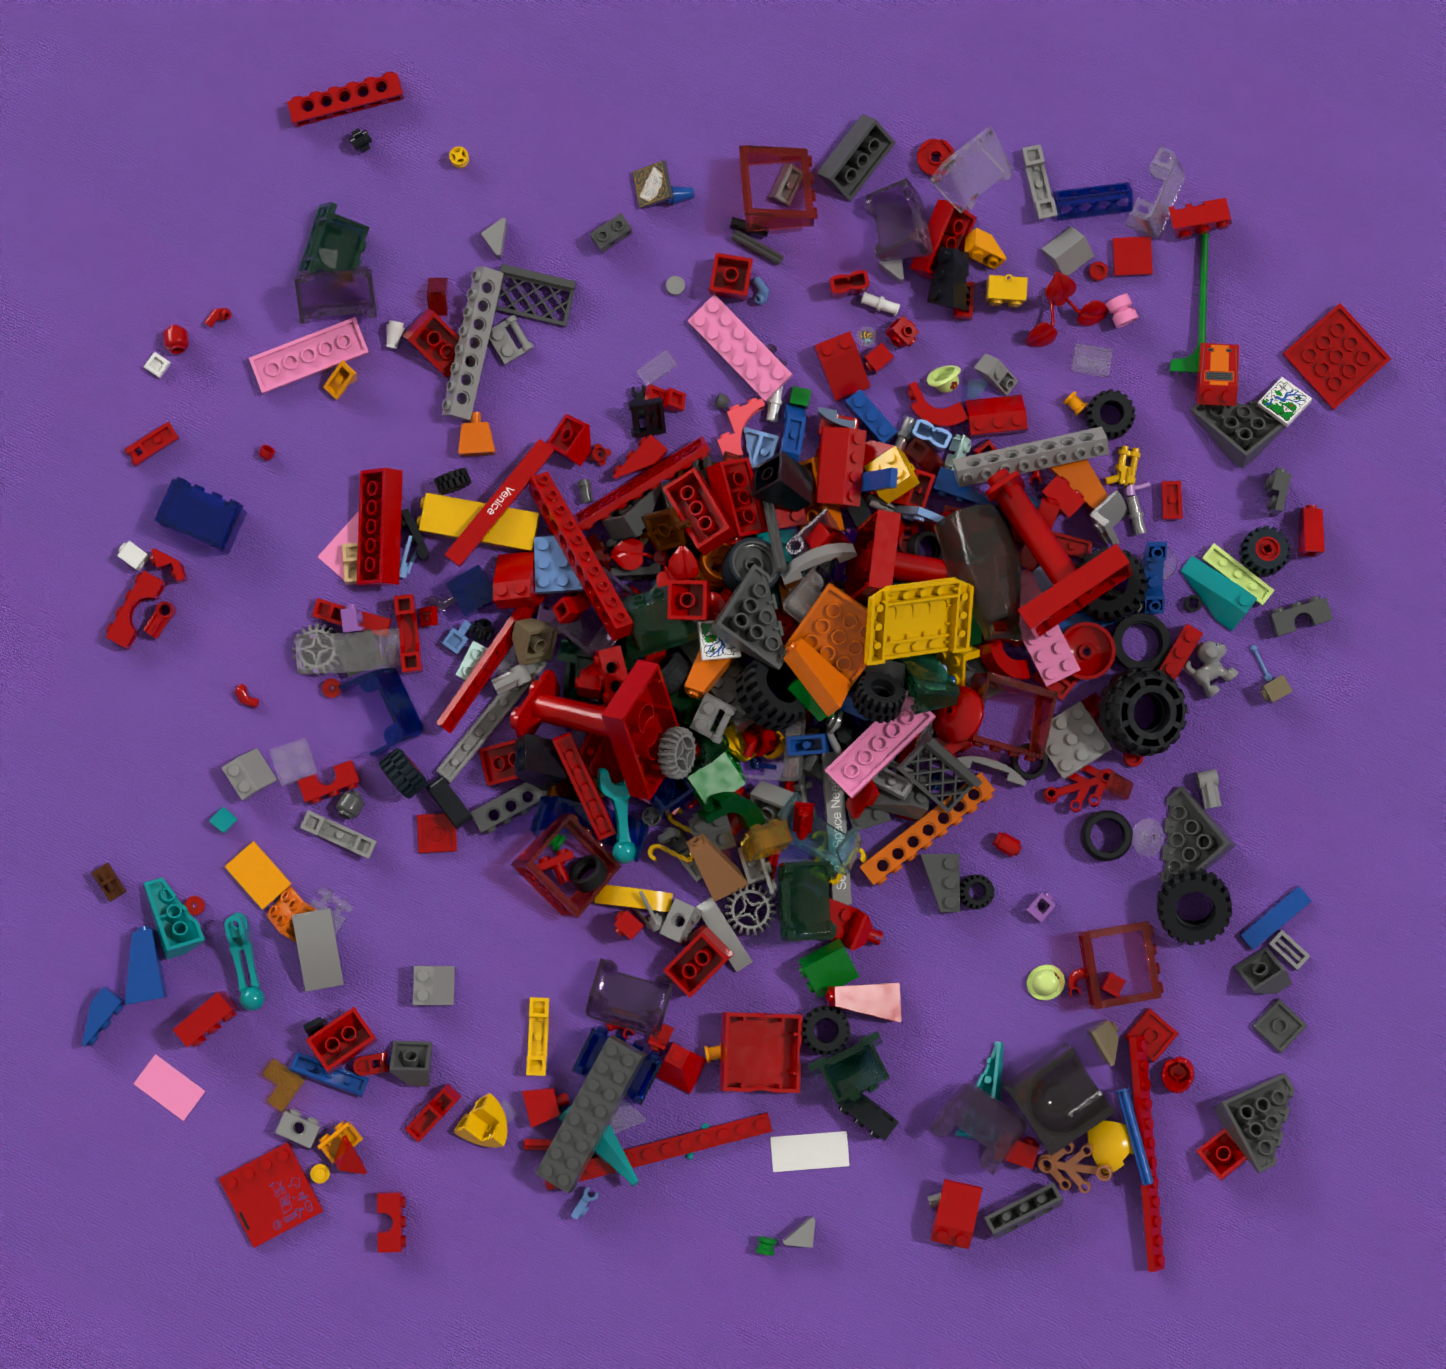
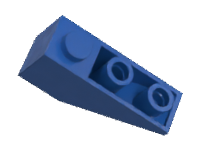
M108 986L103 987L91 1001L82 1042L83 1047L94 1045L99 1039V1036H97L101 1030L105 1031L111 1024L110 1019L113 1015L117 1016L124 1008L122 1004L125 1000Z

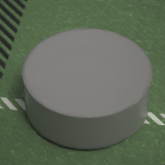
M672 276L666 282V289L673 296L681 295L685 290V282L679 276Z

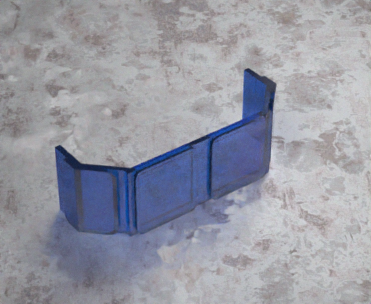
M555 795L552 797H540L530 827L534 836H537L538 830L549 829L614 846L617 842V834L598 840L580 801ZM607 809L616 828L615 811ZM628 815L629 835L637 848L634 860L638 862L649 827L648 824Z

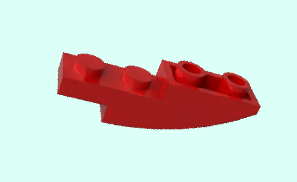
M317 598L312 617L342 625L340 609H345V606ZM362 611L363 622L360 623L361 626H365V630L370 628L374 635L387 638L392 619Z

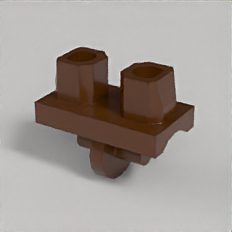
M109 862L92 872L109 902L127 892Z

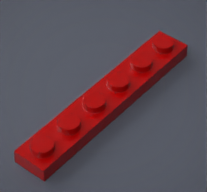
M569 732L553 738L554 746L598 840L617 834V830L572 733Z

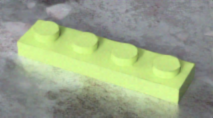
M1215 543L1212 544L1201 558L1217 572L1257 598L1256 602L1261 606L1264 605L1275 591Z

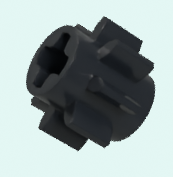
M357 128L351 132L353 137L350 138V141L356 151L361 149L364 153L371 149L369 144L373 141L366 129L361 132Z
M482 618L474 621L470 632L474 633L473 638L476 641L485 642L486 640L490 641L495 629L491 628V621Z

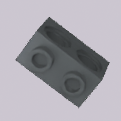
M620 213L590 233V238L599 252L603 254L633 233L631 226L623 214Z

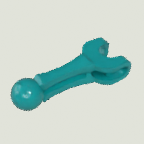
M599 768L598 787L602 793L611 798L616 816L617 842L613 846L612 854L617 862L627 864L632 862L637 855V848L631 841L628 828V803L631 796L624 780L620 783H612L609 772L605 768Z
M237 912L226 919L224 926L230 945L229 949L236 967L239 991L241 992L240 1003L244 1009L255 1011L262 1007L265 996L259 988L260 982L254 962L253 943L251 941L248 919L245 914ZM234 921L238 922L239 927L235 926ZM240 950H244L251 979V986L249 987L244 975Z

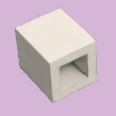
M131 541L123 543L118 550L120 553L117 555L138 571L142 569L150 558L149 554Z

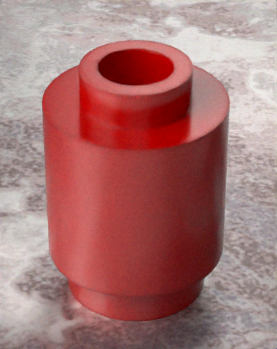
M999 831L992 843L996 847L995 849L1011 858L1013 855L1017 856L1022 848L1019 845L1021 841L1006 832L1002 833Z

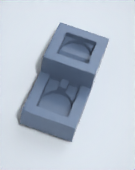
M818 408V415L833 426L855 429V421L837 418L838 410Z

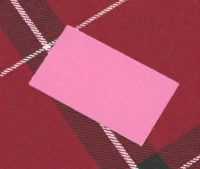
M359 511L318 556L320 560L343 580L342 544L358 543Z
M156 1054L134 1082L135 1086L183 1121L205 1093V1090Z

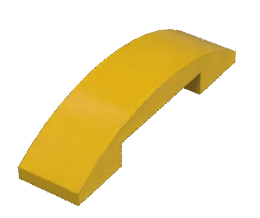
M602 884L596 889L594 903L647 910L639 894V891H643L653 911L669 913L673 894Z
M530 997L526 1075L546 1076L549 998Z

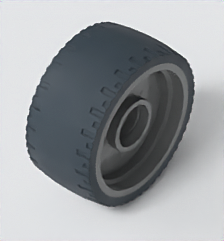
M749 537L738 541L727 551L721 565V576L724 584L731 592L736 590L753 564H756L770 575L772 581L769 584L770 590L776 585L781 572L776 571L772 547L769 542L760 538Z

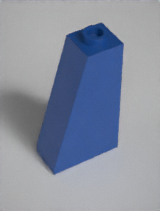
M149 926L138 927L137 932H132L125 996L126 1005L167 997L155 929H149Z

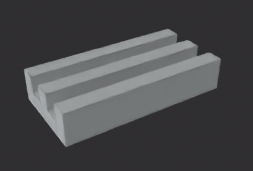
M1280 930L1268 943L1296 970L1310 957L1283 930ZM1280 937L1285 938L1304 957L1301 959ZM1278 942L1299 963L1296 964L1278 946H1276L1275 943Z

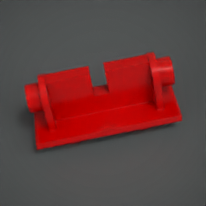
M795 801L792 831L796 832L799 840H804L808 833H812L814 803Z

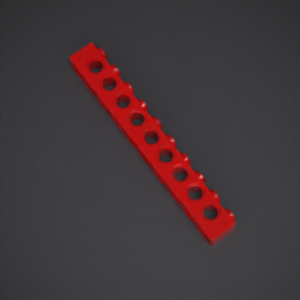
M549 472L531 476L528 491L612 641L629 636L633 621Z

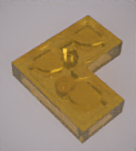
M275 1058L272 1059L262 1075L278 1085L267 1102L279 1111L284 1112L306 1080L298 1074L290 1072L287 1066Z

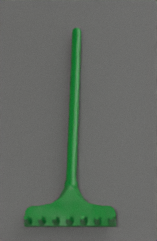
M1209 233L1201 235L1197 347L1188 357L1173 359L1170 362V374L1173 372H1179V374L1189 372V375L1197 373L1200 343H1207L1206 315Z

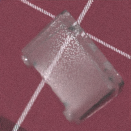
M988 126L949 156L939 166L930 181L962 213L965 209L971 210L977 204L975 200L978 196L997 181L1001 182L1003 180L1006 182L1013 176V167L996 132L991 126Z

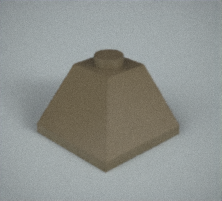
M532 618L515 621L512 640L519 664L526 665L552 660L559 626Z
M1106 1019L1087 1030V1033L1106 1065L1113 1066L1115 1065L1119 1039L1117 1032L1119 1030L1114 1021L1110 1022Z

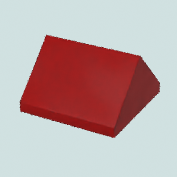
M1225 1128L1196 1150L1209 1170L1220 1181L1248 1160Z

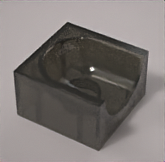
M1066 1042L1002 1085L1044 1150L1051 1156L1116 1112L1088 1075L1076 1054L1077 1052Z

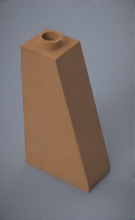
M704 833L686 841L714 902L732 894V892L738 891V887L743 889L745 885L749 886L743 872Z

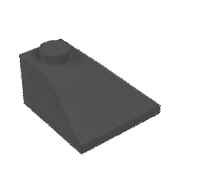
M1267 946L1234 967L1254 993L1277 994L1292 984L1287 970Z
M393 1041L390 1073L409 1086H430L432 1042Z

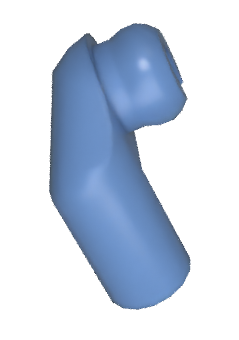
M758 276L752 281L758 289L754 301L756 304L763 305L768 299L769 288L761 277Z

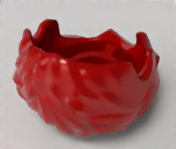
M1179 1056L1165 1062L1161 1076L1164 1087L1171 1091V1093H1183L1191 1086L1195 1073L1191 1061Z

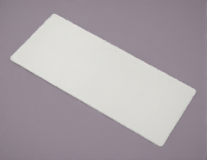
M846 1131L770 1138L773 1172L845 1167L850 1165Z

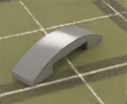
M1041 144L1022 148L1029 189L1038 219L1042 220L1058 216L1045 170V160Z
M827 544L799 555L786 565L787 570L785 572H781L784 584L786 585L803 578L801 571L836 557L839 563L857 557L853 544Z
M979 756L957 758L969 769L973 762L1007 773L1005 779L1007 782L1023 787L1026 785V781L1016 771L996 760Z
M309 810L300 828L368 859H370L377 844L376 840Z
M710 897L696 906V908L701 910L700 915L708 928L734 953L729 961L735 971L738 972L751 964L753 961L717 904L713 901V898Z

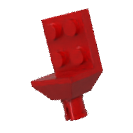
M824 895L820 896L807 928L808 932L835 941L840 939L842 944L852 951L862 947L867 941L874 945H879L881 940H878L876 937L883 938V931L872 928V923L866 913L856 907Z

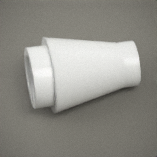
M389 320L388 324H386V347L397 349L405 329L403 328L404 323Z

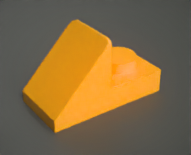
M342 360L323 388L337 400L341 398L350 384L357 381V373Z

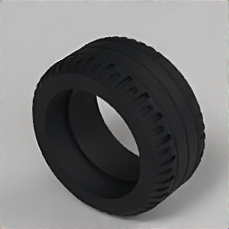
M671 653L658 663L669 696L687 680L692 668L679 653Z
M1111 810L1099 811L1089 816L1083 823L1080 834L1084 850L1091 857L1100 861H1113L1125 855L1132 844L1133 838L1132 828L1128 820L1120 813ZM1103 819L1116 822L1122 831V842L1112 852L1099 851L1091 841L1092 827Z

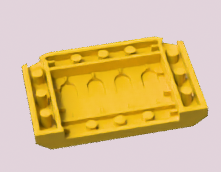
M951 577L885 586L870 596L867 609L864 663L870 666L884 664L885 660L945 651L951 653L969 651L974 586Z

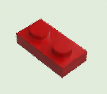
M1162 481V520H1182L1181 481Z

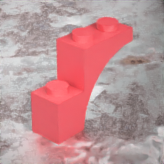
M757 397L750 399L746 405L740 407V404L730 407V411H727V417L734 434L727 432L720 435V439L717 440L724 461L743 457L741 448L743 429L753 415L765 409L763 398L759 400Z

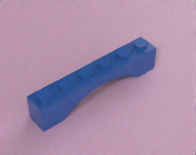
M940 467L933 487V491L936 492L935 495L942 498L952 497L954 498L953 501L960 504L970 503L973 508L978 510L988 509L991 514L996 516L1005 515L999 505L993 508L987 497L980 495L969 485L959 487L953 470ZM1030 497L1029 499L1037 509L1041 500Z

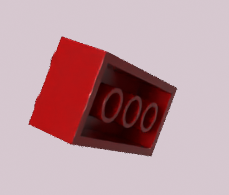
M695 467L663 487L680 520L691 521L692 527L686 528L696 548L704 556L737 535L703 475Z

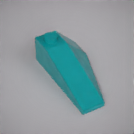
M1193 556L1189 558L1180 571L1193 590L1202 599L1204 605L1210 610L1215 620L1230 631L1237 626L1257 600L1254 595Z
M163 878L143 883L166 960L184 955L205 941L199 922L192 917L187 907L180 902Z

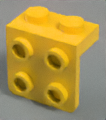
M970 645L967 652L936 653V662L947 666L946 675L955 676V686H965L966 661L980 657V649Z

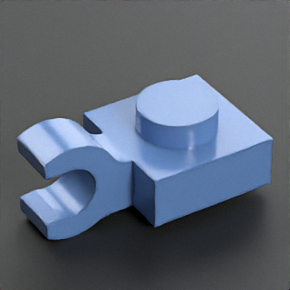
M465 620L459 630L452 628L442 644L456 654H459L469 640L465 635L471 629L472 624Z
M589 1186L585 1189L584 1195L571 1214L576 1220L579 1216L583 1218L588 1211L587 1203L598 1198L599 1192H596L593 1197L588 1195Z

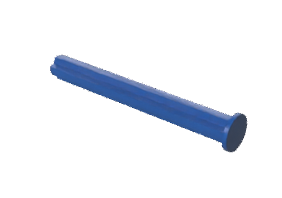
M1130 1088L1115 1091V1093L1118 1095L1142 1185L1145 1186L1152 1184L1153 1178L1128 1092Z

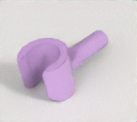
M1150 482L1125 487L1124 496H1136L1135 490L1150 487Z

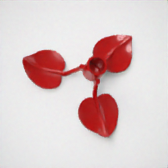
M1056 271L1045 290V296L1050 300L1051 324L1042 322L1035 326L1026 338L1025 344L1031 347H1043L1055 340L1057 330L1053 328L1055 325L1054 305L1062 306L1067 302L1080 314L1077 317V322L1082 326H1092L1099 323L1108 314V309L1103 302L1094 300L1088 302L1083 306L1082 310H1079L1068 298L1076 291L1075 282L1067 275Z
M633 538L623 540L615 546L611 552V558L625 570L633 571L638 569L643 564V556L651 558L655 563L664 568L665 571L658 573L656 582L660 590L668 595V580H677L673 578L668 569L670 556L667 552L669 549L656 551L654 555L643 552L644 545L640 540Z
M685 545L679 546L669 559L668 569L673 578L689 580L698 575V562L690 549ZM710 592L709 621L715 620L726 604L724 598L717 592ZM654 599L647 606L645 622L648 628L664 631L673 626L675 620L667 619L668 604L665 599Z

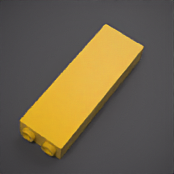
M426 493L425 497L421 499L420 508L423 511L422 516H418L417 527H419L421 533L457 539L486 503ZM508 508L481 543L526 552L533 551L534 537L537 535L540 514Z

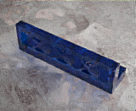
M1129 182L1054 191L1058 213L1057 220L1133 211V192ZM1128 198L1127 206L1116 204L1120 199ZM1102 201L1110 203L1106 208L1101 209L1098 207ZM1084 203L1091 205L1087 211H1082L1079 207ZM1069 205L1072 207L1069 213L1061 214V206Z

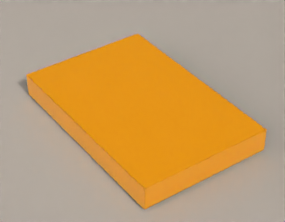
M255 841L251 842L224 866L262 910L292 885Z

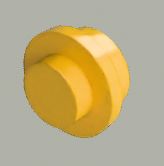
M324 1164L315 1165L310 1172L311 1179L319 1184L326 1182L330 1177L329 1168Z

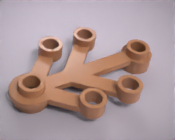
M1065 1141L1059 1150L1052 1155H1041L1037 1162L1038 1168L1044 1173H1050L1059 1183L1060 1188L1065 1191L1070 1189L1072 1181L1068 1177H1063L1058 1169L1065 1170L1078 1185L1079 1191L1082 1193L1090 1191L1091 1183L1088 1180H1083L1077 1172L1095 1174L1101 1181H1108L1113 1174L1112 1167L1108 1164H1101L1100 1166L1077 1164L1084 1157L1092 1154L1093 1146L1089 1143H1085L1081 1150L1066 1162L1058 1161L1063 1155L1070 1154L1074 1149L1073 1142ZM1065 1145H1069L1071 1149L1067 1150ZM1084 1148H1089L1090 1152H1085ZM1044 1161H1049L1051 1165H1046ZM1102 1169H1107L1108 1173H1104ZM1066 1181L1069 1186H1064L1063 1182ZM1082 1184H1086L1088 1189H1084Z

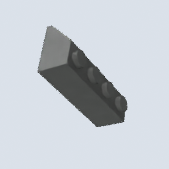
M862 114L817 174L834 191L846 200L851 201L896 142L876 119Z

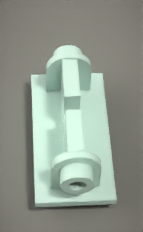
M956 434L952 438L949 450L955 452V454H947L944 463L945 468L954 471L952 460L966 457V454L970 451L971 440L966 435Z
M472 641L455 675L466 680L488 648Z

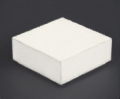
M154 352L144 365V368L158 378H161L171 363Z

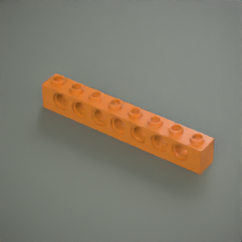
M981 772L976 775L982 781L978 788L975 786L972 788L978 792V798L971 800L967 793L960 800L963 804L961 812H956L952 809L947 813L937 805L859 866L871 884L875 885L877 883L878 886L888 879L886 877L887 874L891 871L895 874L903 867L901 863L905 860L910 862L918 856L916 852L919 849L923 848L925 850L933 844L931 841L936 836L941 838L948 832L947 827L951 824L955 827L963 820L962 816L968 812L970 815L978 809L977 804L983 800L985 803L993 797L992 792L995 789ZM964 784L958 790L963 789L966 786V784ZM952 795L946 798L943 804L947 806L952 800ZM940 813H945L948 816L946 824H941L938 821ZM925 825H930L933 828V833L930 836L923 833ZM909 837L917 838L918 845L915 848L908 845ZM896 848L901 849L903 852V856L899 860L895 859L892 855L893 850ZM880 860L887 862L888 868L886 871H880L877 868V863Z

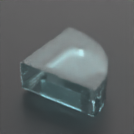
M968 380L967 400L978 397L984 391L987 380Z

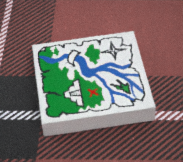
M1281 377L1259 400L1257 406L1288 427L1312 402V398Z
M714 620L697 623L702 661L741 657L739 649L722 641L708 630Z

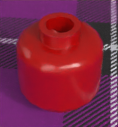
M175 324L169 326L163 332L165 349L172 354H181L189 347L188 332L185 328Z

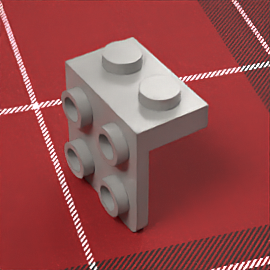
M1118 491L1110 494L1105 501L1089 514L1094 528L1099 534V538L1105 544L1109 543L1112 546L1120 543L1113 527L1129 512Z

